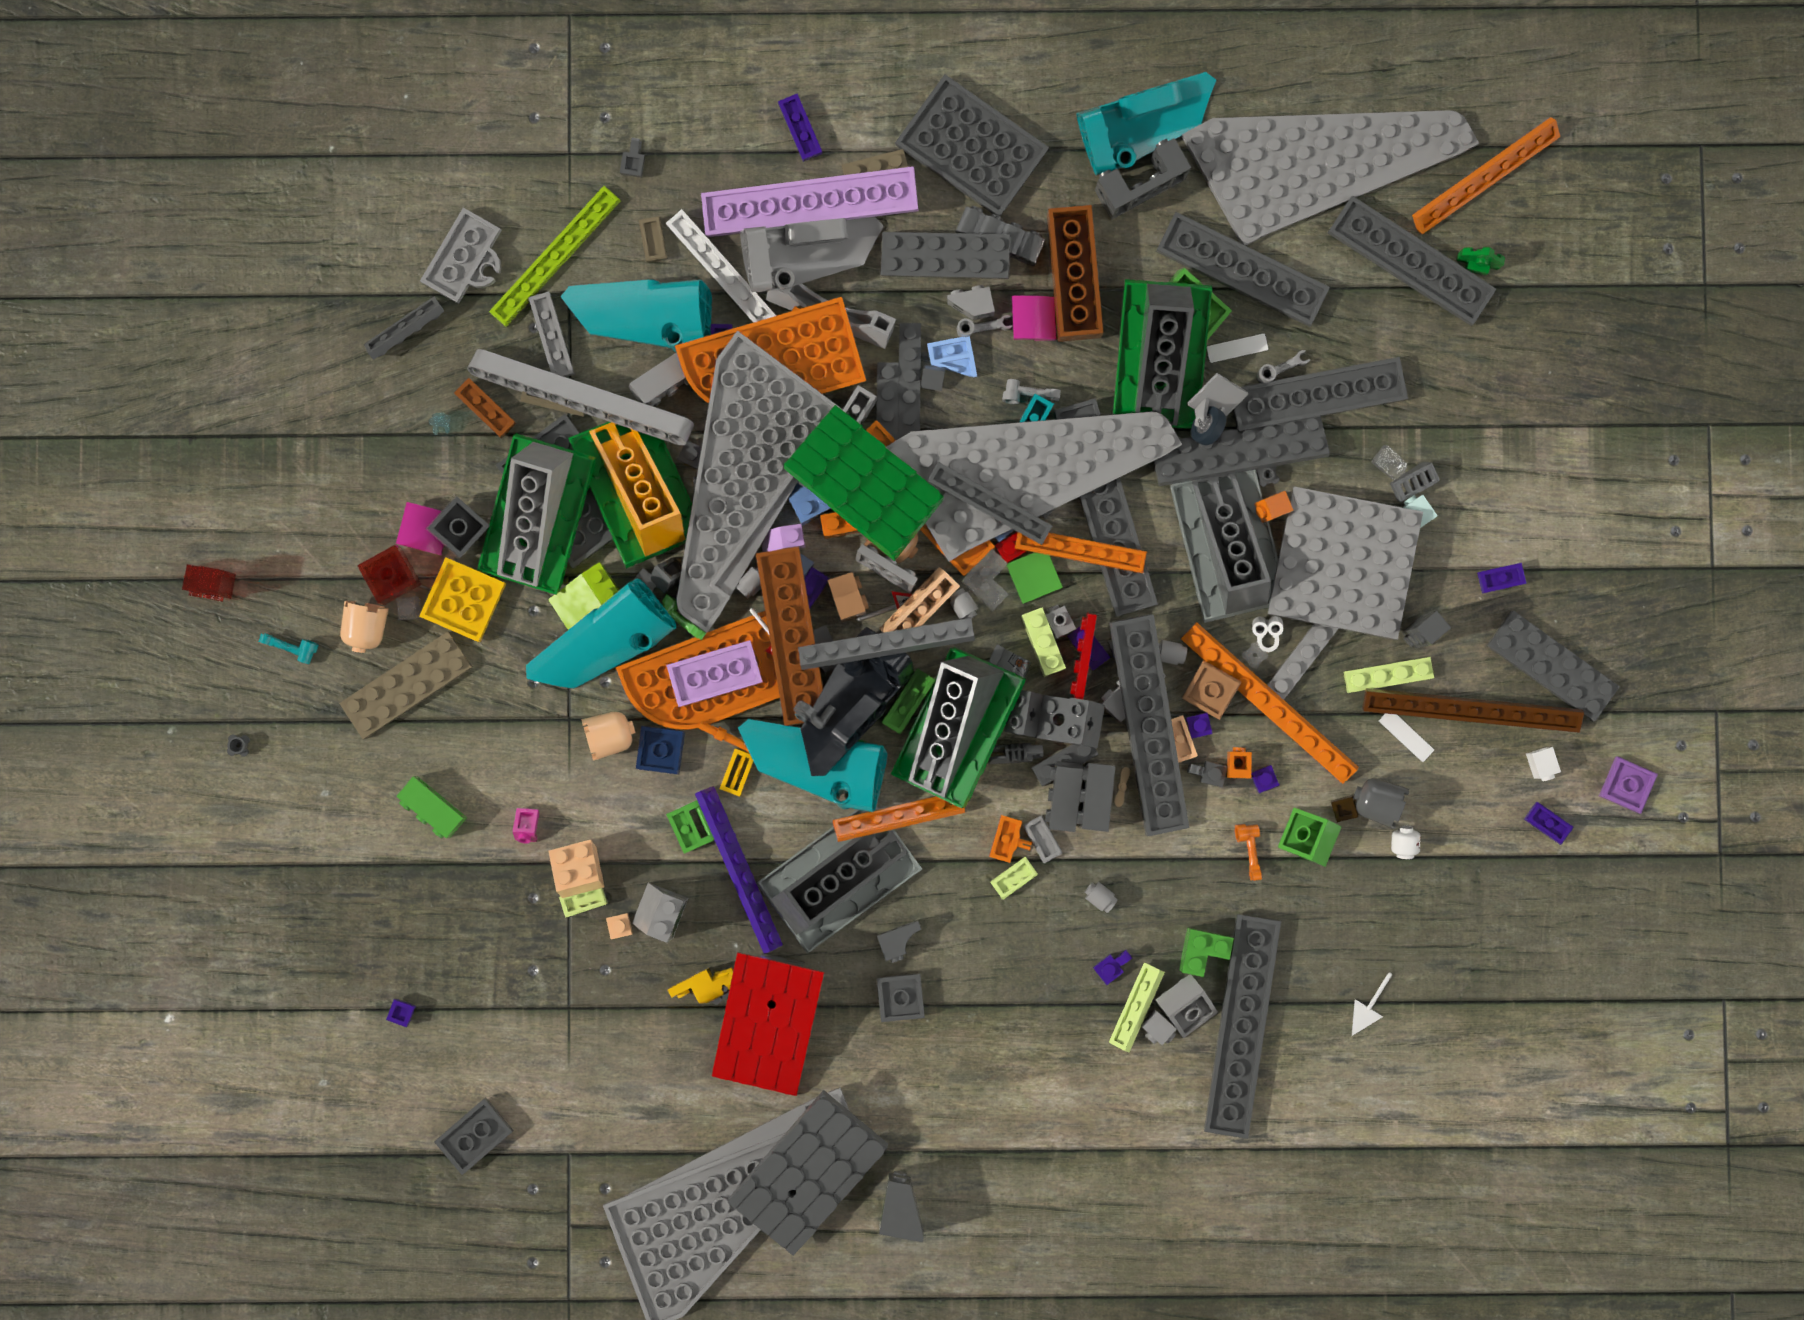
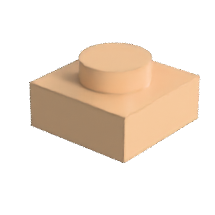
M628 913L606 918L610 939L633 934Z

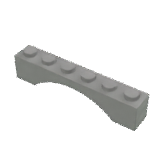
M780 273L778 280L782 285H786L788 277L784 273ZM803 284L783 290L767 291L766 298L767 301L791 311L794 306L801 309L828 301ZM845 307L853 336L885 349L893 333L896 319L878 311H863Z

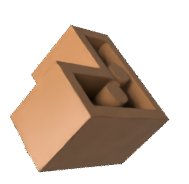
M853 572L828 580L842 623L866 615V609H869L865 594L860 595L858 590L862 588L859 576L854 577Z

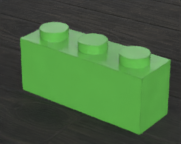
M413 776L396 796L401 800L399 804L408 811L412 809L417 814L416 818L425 825L427 823L434 828L432 831L440 838H451L467 819L463 813L418 776Z

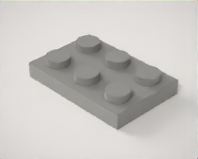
M862 544L856 555L857 562L911 594L918 580L912 570L900 568L896 565V561H893L888 556L884 558L877 554L878 550L870 545L864 546Z

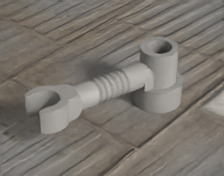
M1004 315L1001 319L974 324L972 320L964 318L957 325V334L959 337H969L972 333L986 330L1002 329L1008 331L1012 328V325L1005 326L1003 320H1008L1011 316ZM961 328H966L968 332H963Z
M1306 350L1299 351L1295 357L1275 367L1270 364L1263 365L1258 371L1257 381L1259 383H1270L1275 379L1276 375L1298 365H1306L1310 359L1306 361L1300 359V355Z
M1008 379L1002 401L1008 404H1019L1020 395L1033 396L1034 394L1051 401H1059L1061 390L1019 386V380Z

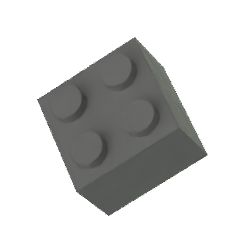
M455 496L425 529L453 554L461 558L490 525L460 498Z

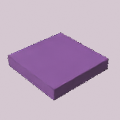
M1615 757L1599 797L1641 814L1658 774L1623 758Z

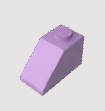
M802 524L769 530L761 543L762 552L798 546L799 549L806 548Z

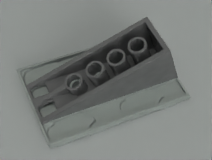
M1256 470L1170 485L1204 623L1268 608L1278 564V556L1269 521L1262 523L1256 514L1254 503L1263 500Z
M856 809L848 816L857 815L869 811ZM833 826L756 884L797 941L802 945L805 952L809 953L922 870V868L894 829L838 842Z

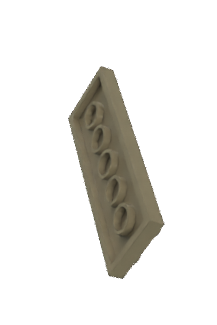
M447 631L339 704L362 739H366L472 669L473 666L451 633Z

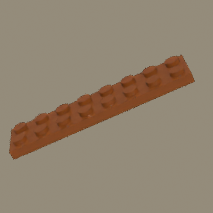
M798 546L756 553L785 726L804 723L795 716L796 712L793 708L798 701H803L813 707L823 690L819 667L802 670L800 665L798 647L814 645L815 639Z

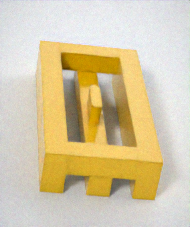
M734 749L720 786L721 790L739 797L741 796L754 762L749 753ZM739 754L741 755V759L739 761L735 775L731 782L730 788L726 787V784L733 769L737 755ZM747 757L749 758V761L743 774L742 780L740 782L739 788L736 791L734 790V788L738 780L739 774L741 772V769L743 767L744 761Z

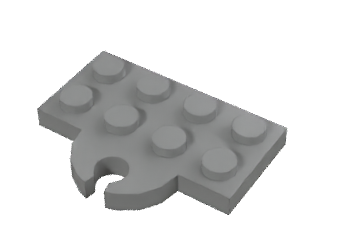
M463 208L420 282L458 304L469 286L486 288L494 284L496 280L493 277L484 276L483 270L491 266L496 273L501 274V261L497 253L491 248L502 230Z

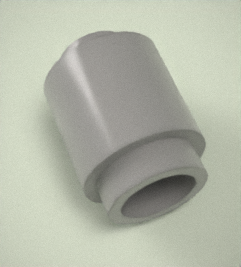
M751 567L736 586L746 598H749L751 595L754 596L761 589L758 567L756 569Z
M964 588L956 591L949 597L951 600L950 604L960 620L972 619L977 616L976 611L979 608L969 592H965Z
M1161 640L1158 643L1161 662L1174 665L1184 664L1187 647H1183L1180 643Z
M1099 881L1096 884L1092 882L1084 892L1087 894L1086 900L1100 911L1104 910L1106 913L1113 908L1118 900L1114 897L1115 894Z

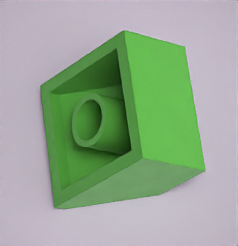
M1293 808L1278 848L1326 867L1342 826L1325 818Z

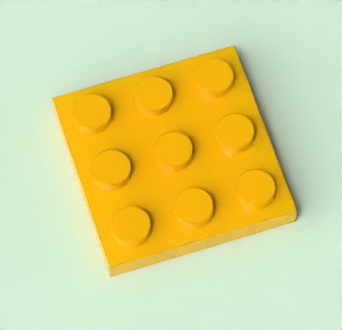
M445 557L419 617L480 643L506 583Z

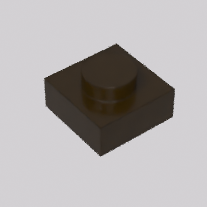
M1353 795L1331 800L1337 823L1359 817Z

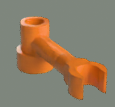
M1245 824L1235 825L1237 842H1247L1250 880H1262L1255 847V838L1260 837L1258 824L1248 826Z

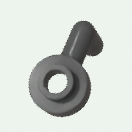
M798 701L793 708L796 712L795 716L803 722H806V720L810 721L818 729L824 728L836 710L833 706L828 705L819 718L816 715L815 709L803 701Z

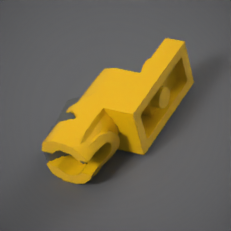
M730 967L726 970L715 972L714 976H712L709 968L670 987L668 992L671 998L677 995L679 999L689 994V988H691L699 1003L712 1002L718 1005L728 997L733 968Z

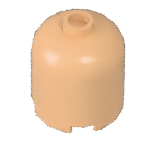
M344 601L340 631L342 641L346 645L351 646L352 651L365 653L366 649L378 647L383 638L388 608L371 603H365V606L357 605L356 601Z
M610 712L582 719L583 726H586L584 731L590 752L593 753L591 754L593 761L622 752L631 746V734H635L633 722H628L622 713Z

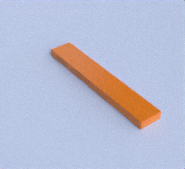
M1018 532L1015 549L1141 574L1144 570L1147 555L1146 551L1054 533H1048L1043 544L1040 545Z
M935 796L875 810L874 812H865L833 820V826L837 840L841 842L965 813V808L957 807Z

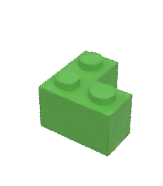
M1187 927L1179 971L1204 977L1208 956L1230 960L1234 938Z

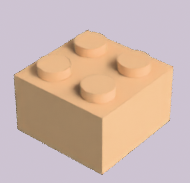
M592 840L548 851L556 892L562 898L604 888L597 847Z

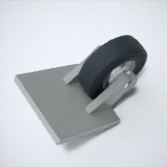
M1216 373L1188 402V406L1195 409L1196 415L1191 427L1192 438L1201 445L1214 443L1221 436L1225 428L1226 416L1248 395V392Z

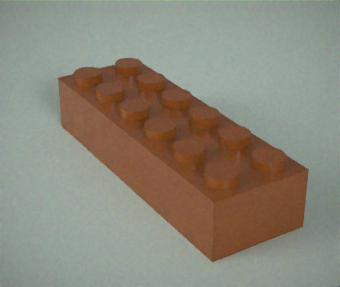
M1092 205L1050 208L1047 213L1058 342L1101 338L1103 335Z

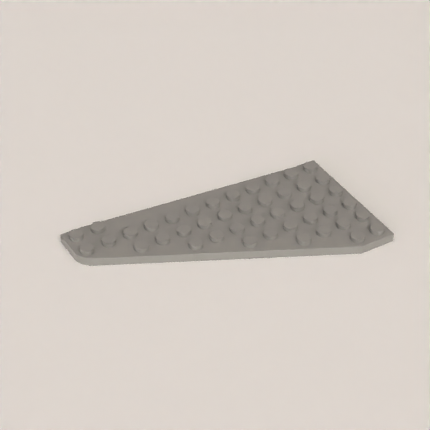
M1451 110L1212 118L1181 136L1238 240L1245 246L1272 232L1349 201L1351 196L1357 198L1433 165L1455 158L1479 144L1465 117Z
M739 331L734 334L716 359L676 599L680 613L706 633L721 614L735 587L798 482L796 478L784 469V463L836 405Z
M1143 412L913 431L886 448L917 471V474L926 481L937 462H940L1038 517L1168 454L1181 446L1182 443L1165 416L1157 412ZM931 484L944 496V501L925 524L948 562L967 550L1012 529Z
M841 1087L827 1092L849 1110ZM817 1097L627 1195L603 1204L646 1320H676L683 1317L758 1234L761 1229L738 1212L736 1208L728 1204V1199Z

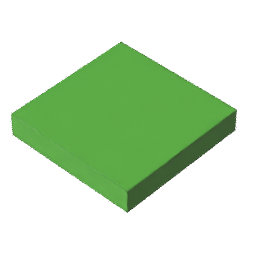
M1032 553L1006 564L1022 604L1063 588L1049 555Z

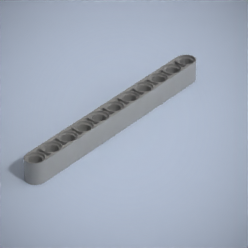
M476 350L468 366V371L478 378L520 392L524 391L529 395L554 403L558 402V404L677 445H686L694 427V423L683 416L486 350Z

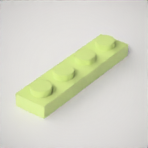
M1431 657L1345 671L1344 678L1347 693L1363 691L1366 688L1374 689L1433 679L1434 674Z
M1147 963L1143 964L1109 1043L1126 1052H1130L1164 976V971Z

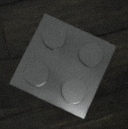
M920 973L877 978L881 1022L925 1018Z

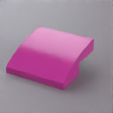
M1012 296L1013 340H1056L1054 297Z
M407 502L396 544L442 556L444 545L425 529L441 511Z

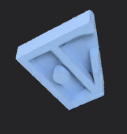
M970 336L927 344L931 366L945 368V370L973 378L977 377Z

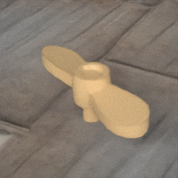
M1124 767L1121 770L1118 792L1114 799L1116 807H1121L1124 803V794L1127 789L1126 783L1130 776V769L1128 767Z

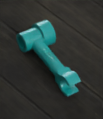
M261 633L258 641L298 655L297 661L305 664H310L313 654L317 652L319 646L318 643L307 639H302L300 646H296L266 633Z

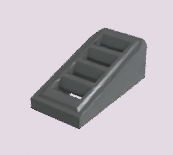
M1421 462L1391 482L1390 485L1397 501L1402 502L1434 485L1440 479L1431 462ZM1403 483L1406 492H1403L1400 484Z

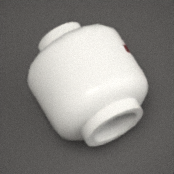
M1400 826V829L1392 833V852L1397 854L1398 858L1413 859L1414 855L1420 852V833L1413 830L1412 826Z

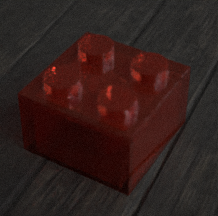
M396 544L357 565L377 603L381 605H386L422 585L402 547Z

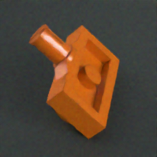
M1001 815L989 857L1010 863L1013 852L1017 847L1030 851L1031 847L1023 845V843L1032 845V842L1020 839L1021 820Z

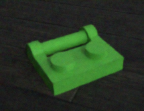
M697 800L666 814L684 854L714 841ZM693 809H696L708 835L704 838H701L690 813Z

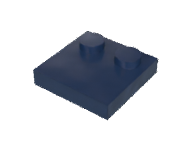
M641 726L636 769L679 775L685 732Z

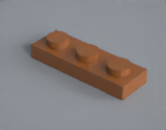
M470 378L454 392L501 439L516 424Z

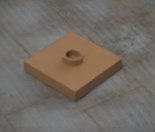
M1203 661L1182 699L1220 720L1239 688L1241 681Z

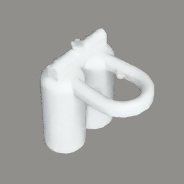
M1259 616L1253 620L1252 630L1257 636V643L1261 650L1272 652L1277 649L1279 635L1283 632V621L1280 617L1272 616L1269 620H1266L1264 617ZM1267 631L1275 638L1274 645L1269 648L1262 644V638L1266 635Z

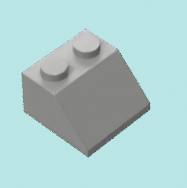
M1191 974L1181 979L1175 986L1162 993L1156 999L1163 1012L1183 1038L1218 1013L1205 991Z

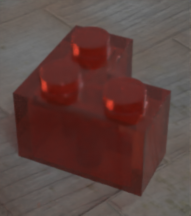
M187 564L182 590L189 591L188 596L202 598L203 595V598L223 602L224 598H232L236 574L220 569Z

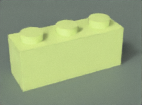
M1043 607L1022 615L1021 619L1043 676L1046 677L1066 669Z

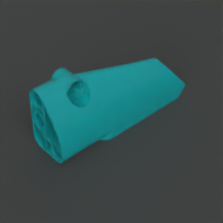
M1203 72L1119 98L1118 101L1076 113L1082 140L1095 175H1100L1107 170L1113 171L1123 167H1131L1135 161L1153 152L1156 144L1160 141L1176 139L1189 130L1201 125L1216 79L1207 72ZM1127 151L1129 158L1126 162L1122 163L1120 155L1122 152Z
M637 280L569 286L561 296L590 335L671 348L674 352H676L675 345L711 335L712 294L709 287L702 280L664 283L656 280ZM680 337L679 341L674 343V341Z
M637 578L625 585L599 608H595L530 661L526 665V677L533 681L574 689L634 656L649 650L677 627L676 623L648 586L641 579ZM643 635L649 638V644L643 640Z
M748 719L738 727L759 772L831 801L841 809L853 808L869 812L875 811L887 764V751L884 746L857 741L826 776H811L801 728ZM842 794H848V798L846 800L839 801V798Z

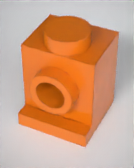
M1233 747V752H1227L1228 767L1226 778H1251L1252 752H1246V748ZM1236 759L1241 760L1242 764L1240 767L1235 766L1234 761Z

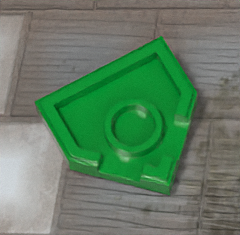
M1464 247L1458 253L1456 261L1465 262V269L1471 273L1483 276L1489 274L1490 268L1499 270L1505 262V257L1501 254L1496 256L1494 249L1491 247H1483L1476 251H1473L1474 248Z

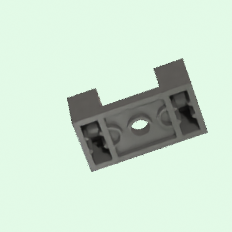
M1175 138L1169 141L1164 139L1156 144L1151 162L1157 173L1150 177V181L1144 184L1139 182L1132 186L1131 191L1118 169L1112 172L1107 170L1099 176L1095 192L1111 220L1186 180L1191 166Z
M1021 690L1015 707L1006 722L1005 732L1098 748L1105 705L1089 700L1060 698ZM1063 714L1065 720L1064 723L1061 726H1059L1057 724V718L1059 715Z

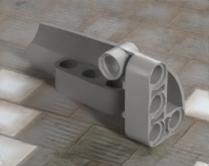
M867 217L851 220L839 218L791 223L766 228V226L744 228L740 231V239L751 292L783 290L864 265L884 226L876 217ZM780 273H784L788 277L786 285H782L779 282L778 276Z

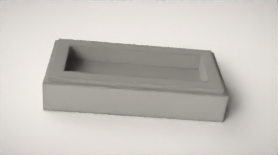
M1042 815L1023 825L1043 863L1062 854Z

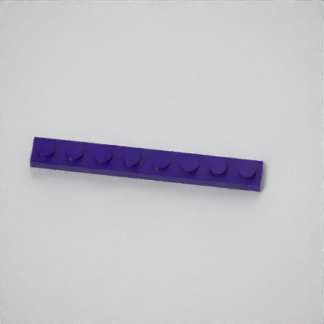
M711 786L695 793L703 815L764 954L771 952L783 944L762 894L758 889L715 787Z

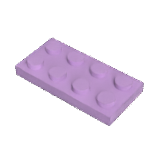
M750 640L666 665L678 707L763 683Z

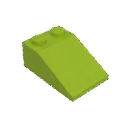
M599 562L580 574L562 588L557 595H553L548 600L569 630L595 608H599L616 594L619 588L604 565Z

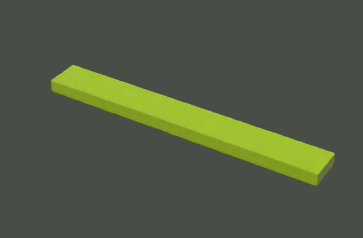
M603 186L489 312L507 327L530 302L529 297L535 296L621 202L620 199L607 187Z

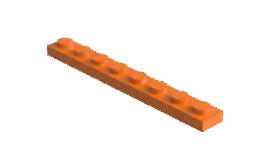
M1550 117L1414 213L1412 217L1417 231L1424 234L1560 138L1557 121Z

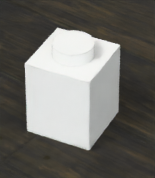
M1546 747L1526 753L1534 779H1542V781L1555 778L1554 774L1561 772L1553 747Z

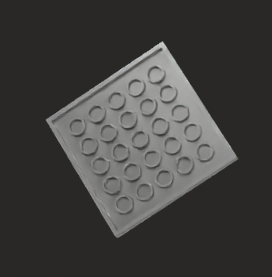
M1293 487L1290 503L1294 511L1287 514L1267 614L1398 640L1423 512Z

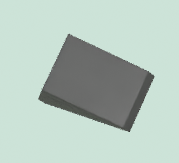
M672 557L656 565L649 579L665 594L680 581L682 565Z

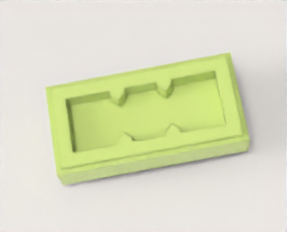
M1023 857L991 880L990 883L1000 897L1005 899L1037 876L1038 873L1028 859Z
M603 888L566 898L559 897L565 918L608 904Z

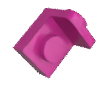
M516 809L512 831L516 841L524 844L537 842L536 830L539 810Z

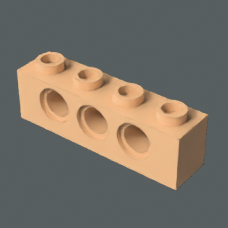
M939 567L879 630L885 633L922 626L960 586L946 571Z

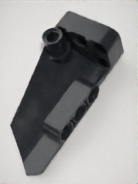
M865 627L856 637L878 633ZM907 653L836 665L813 706L819 718L828 705L833 706L836 709L822 729H818L807 720L801 727L811 776H826L882 716L886 710L887 703L915 674L912 660Z

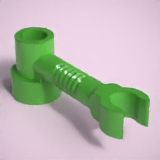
M666 594L662 600L663 607L674 621L688 630L694 637L702 640L706 632L677 612L676 599Z

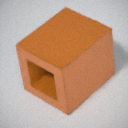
M1286 491L1254 503L1256 514L1262 523L1294 511Z

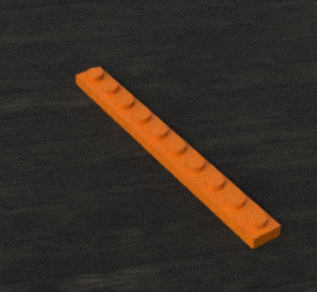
M1197 622L1181 638L1203 660L1240 680L1241 684L1237 690L1342 784L1358 770L1359 767Z

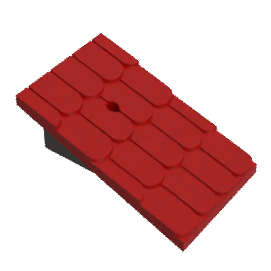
M737 952L712 1077L797 1096L824 972L805 968V962L777 955L762 953L758 957ZM773 1000L776 1006H771L768 1002Z

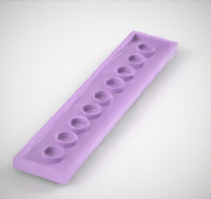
M914 166L701 193L706 237L738 234L744 228L763 226L770 228L791 223L839 218L851 220L919 211Z

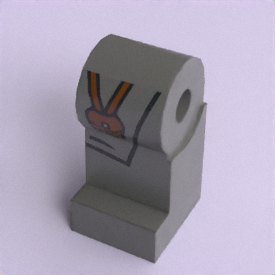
M998 644L989 660L990 663L1024 678L1032 664L1027 659L1006 650Z

